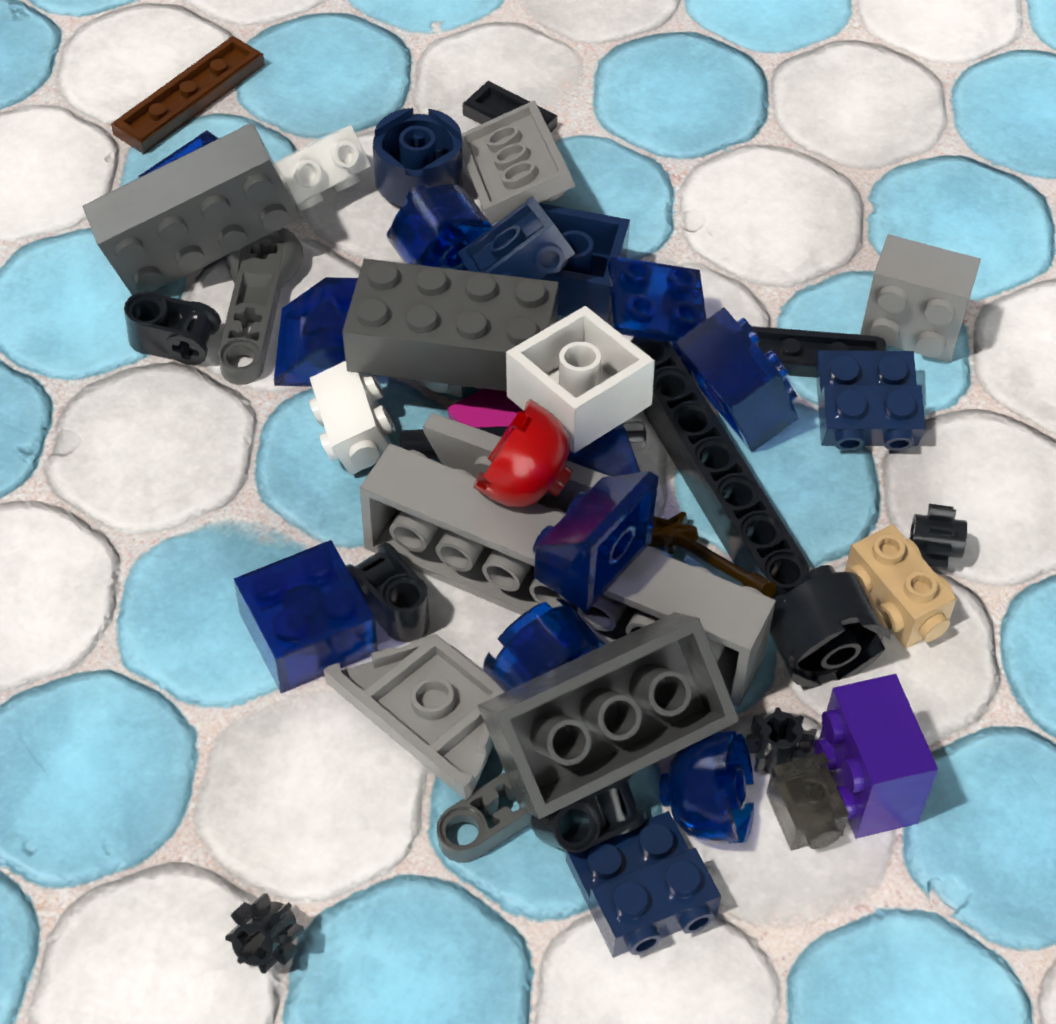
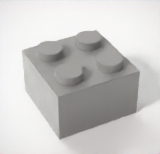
M888 234L874 272L860 335L884 338L888 346L906 351H914V353L951 362L981 258Z

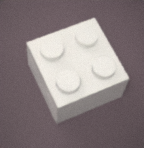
M584 306L506 351L507 397L523 411L529 399L550 411L562 422L569 434L571 451L575 453L652 405L655 360L588 307Z

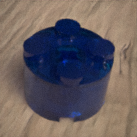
M420 184L412 188L406 195V203L399 210L387 231V239L406 264L468 271L458 252L491 228L492 225L462 187L455 184H439L432 187Z
M557 599L558 607L552 608L545 601L526 611L503 631L498 640L504 647L496 658L488 652L483 663V670L506 692L606 644L564 599Z

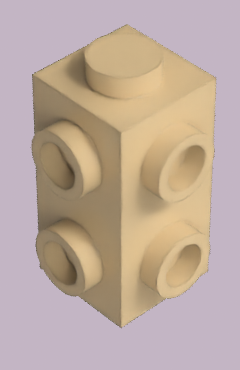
M892 524L851 545L845 572L857 574L862 578L890 633L894 634L905 649L923 639L925 642H931L945 633L950 626L949 620L957 597L954 595L948 581L944 577L937 575L922 558L920 550L912 540L906 539Z

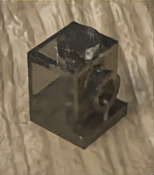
M825 752L772 767L766 795L791 851L809 846L811 849H821L835 843L843 836L849 813L827 768L829 761Z

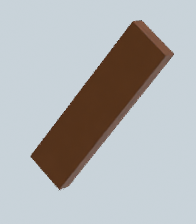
M235 36L230 37L112 122L113 135L142 154H145L265 65L263 53Z

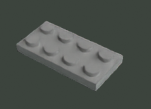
M535 100L461 134L463 159L490 225L503 219L532 196L538 203L542 201L551 202L564 195L566 190L575 187L569 169Z

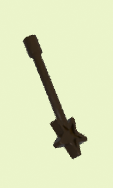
M680 512L668 520L656 516L648 518L650 530L640 535L642 546L654 547L662 545L666 552L671 555L674 554L678 545L740 582L743 586L757 589L764 596L771 599L775 596L777 586L774 582L757 572H747L696 542L699 539L697 527L688 525L686 512Z

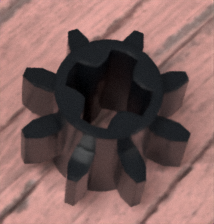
M929 504L927 515L914 514L909 539L917 545L922 558L930 567L947 569L949 557H963L967 538V521L955 519L956 510L952 506Z
M776 707L774 713L768 715L765 719L758 715L753 717L752 733L746 735L743 751L749 754L755 753V772L763 770L766 773L776 775L778 780H782L784 774L793 768L799 772L805 770L808 759L806 754L812 752L815 736L803 734L802 724L804 717L802 715L795 717L792 714L782 712L780 707Z
M263 893L252 905L244 902L231 914L233 921L238 925L225 936V940L232 943V948L238 957L237 962L239 964L245 963L251 966H258L261 973L265 974L277 961L285 965L298 952L292 941L304 931V927L297 924L295 915L291 911L292 904L289 902L283 904L271 901L269 895Z

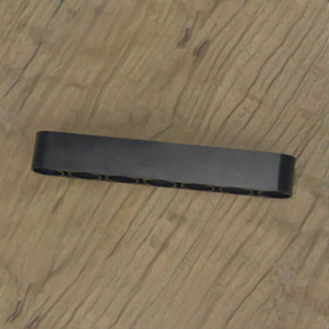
M645 332L634 336L631 342L655 360L652 405L643 410L733 563L749 573L757 572L774 582L777 586L774 597L786 594L804 583V577L809 572L806 559L666 337L654 332Z

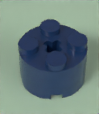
M407 108L387 115L377 124L373 139L374 180L377 190L386 200L403 207L404 211L408 214L422 215L429 208L449 201L462 190L463 150L461 130L459 125L450 116L433 109H428V115L414 114V108Z

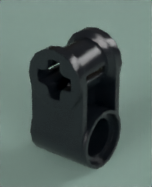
M150 291L135 293L127 299L124 305L128 341L136 352L177 360L186 365H199L205 361L208 354V340L211 335H214L219 330L221 324L219 314L204 303L189 302Z
M384 542L377 546L376 554L358 565L348 564L340 569L342 581L351 597L358 605L369 612L386 631L388 636L397 641L411 642L420 639L427 633L430 627L427 586L404 562L401 555L390 543Z
M632 774L542 819L532 815L531 825L536 837L546 844L578 853L586 851L588 848L611 837L628 833L642 826L647 818L644 810L638 809L628 782ZM570 811L571 825L568 831L561 835L559 829L560 820L566 812Z

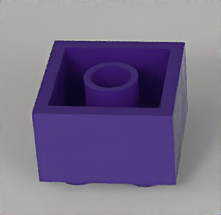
M897 674L832 688L827 711L822 713V729L819 739L815 740L814 751L819 768L822 772H829L834 784L833 799L841 820L849 821L855 839L918 824L938 772V767Z

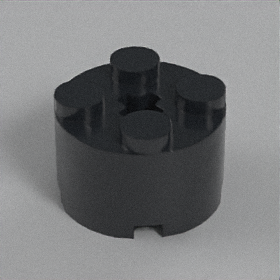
M822 565L809 571L804 577V583L786 594L772 598L776 600L769 633L792 680L800 686H821L818 677L832 672L835 673L838 680L848 678L872 664L884 652L885 647L881 641L883 637L890 639L891 633L862 578L857 574L835 572L833 566Z

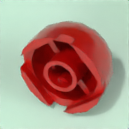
M529 399L526 402L524 413L522 411L518 412L488 457V460L492 462L485 474L479 473L473 488L505 506L519 508L536 504L547 492L556 497L573 472L572 469L565 465L571 446L569 434L562 422L550 411Z

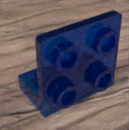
M612 256L607 266L614 329L622 335L669 341L692 376L710 341L700 270Z

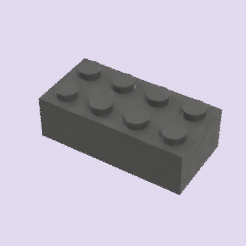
M253 122L82 206L97 245L132 295L143 291L154 292L301 219L288 188Z
M364 258L342 331L347 371L507 391L506 351L558 322L559 282Z
M676 612L478 705L519 807L538 819H542L740 721L700 619Z

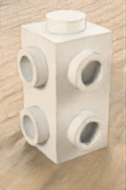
M351 125L336 130L274 162L295 205L298 206L300 211L323 201L324 198L321 192L334 186L336 192H339L360 181L357 173L371 166Z
M343 361L310 377L315 398L309 400L316 420L325 428L326 432L319 436L330 460L335 461L339 459L350 475L376 464L391 443L389 434L395 432L394 424L386 408L378 404V400L383 398L384 394L376 376L373 374L347 371L346 361Z

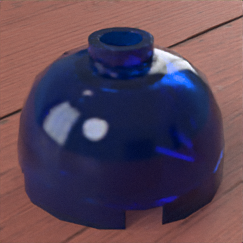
M737 731L717 732L676 752L670 762L669 773H662L660 777L659 792L663 806L671 807L674 820L688 836L704 843H745L751 833L754 803L745 804L746 785H754L753 769L746 740L742 734H736Z

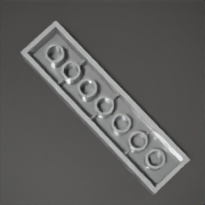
M391 443L360 486L365 549L376 553L377 546L384 542L390 543L411 569L600 648L674 612L698 617L734 706L740 707L764 659L776 600L764 596L760 591L752 587L740 586L717 577L703 567L691 566L668 557L654 547L641 546L619 537L605 527H595L570 517L558 508L546 507L538 503L523 508L505 506L473 488L476 478L469 472L450 468L428 459L418 451L406 450Z

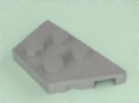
M431 413L423 426V432L441 463L453 469L465 470L475 478H477L480 472L485 474L492 462L488 460V457L501 438L500 436L435 413ZM566 461L565 465L572 469L573 472L563 489L556 497L547 492L537 503L546 507L558 508L568 516L581 520L607 498L615 483V477Z
M437 634L413 640L404 647H389L372 652V661L341 670L340 664L335 663L323 670L328 685L464 800L472 796L494 745L478 705L506 692L507 690Z

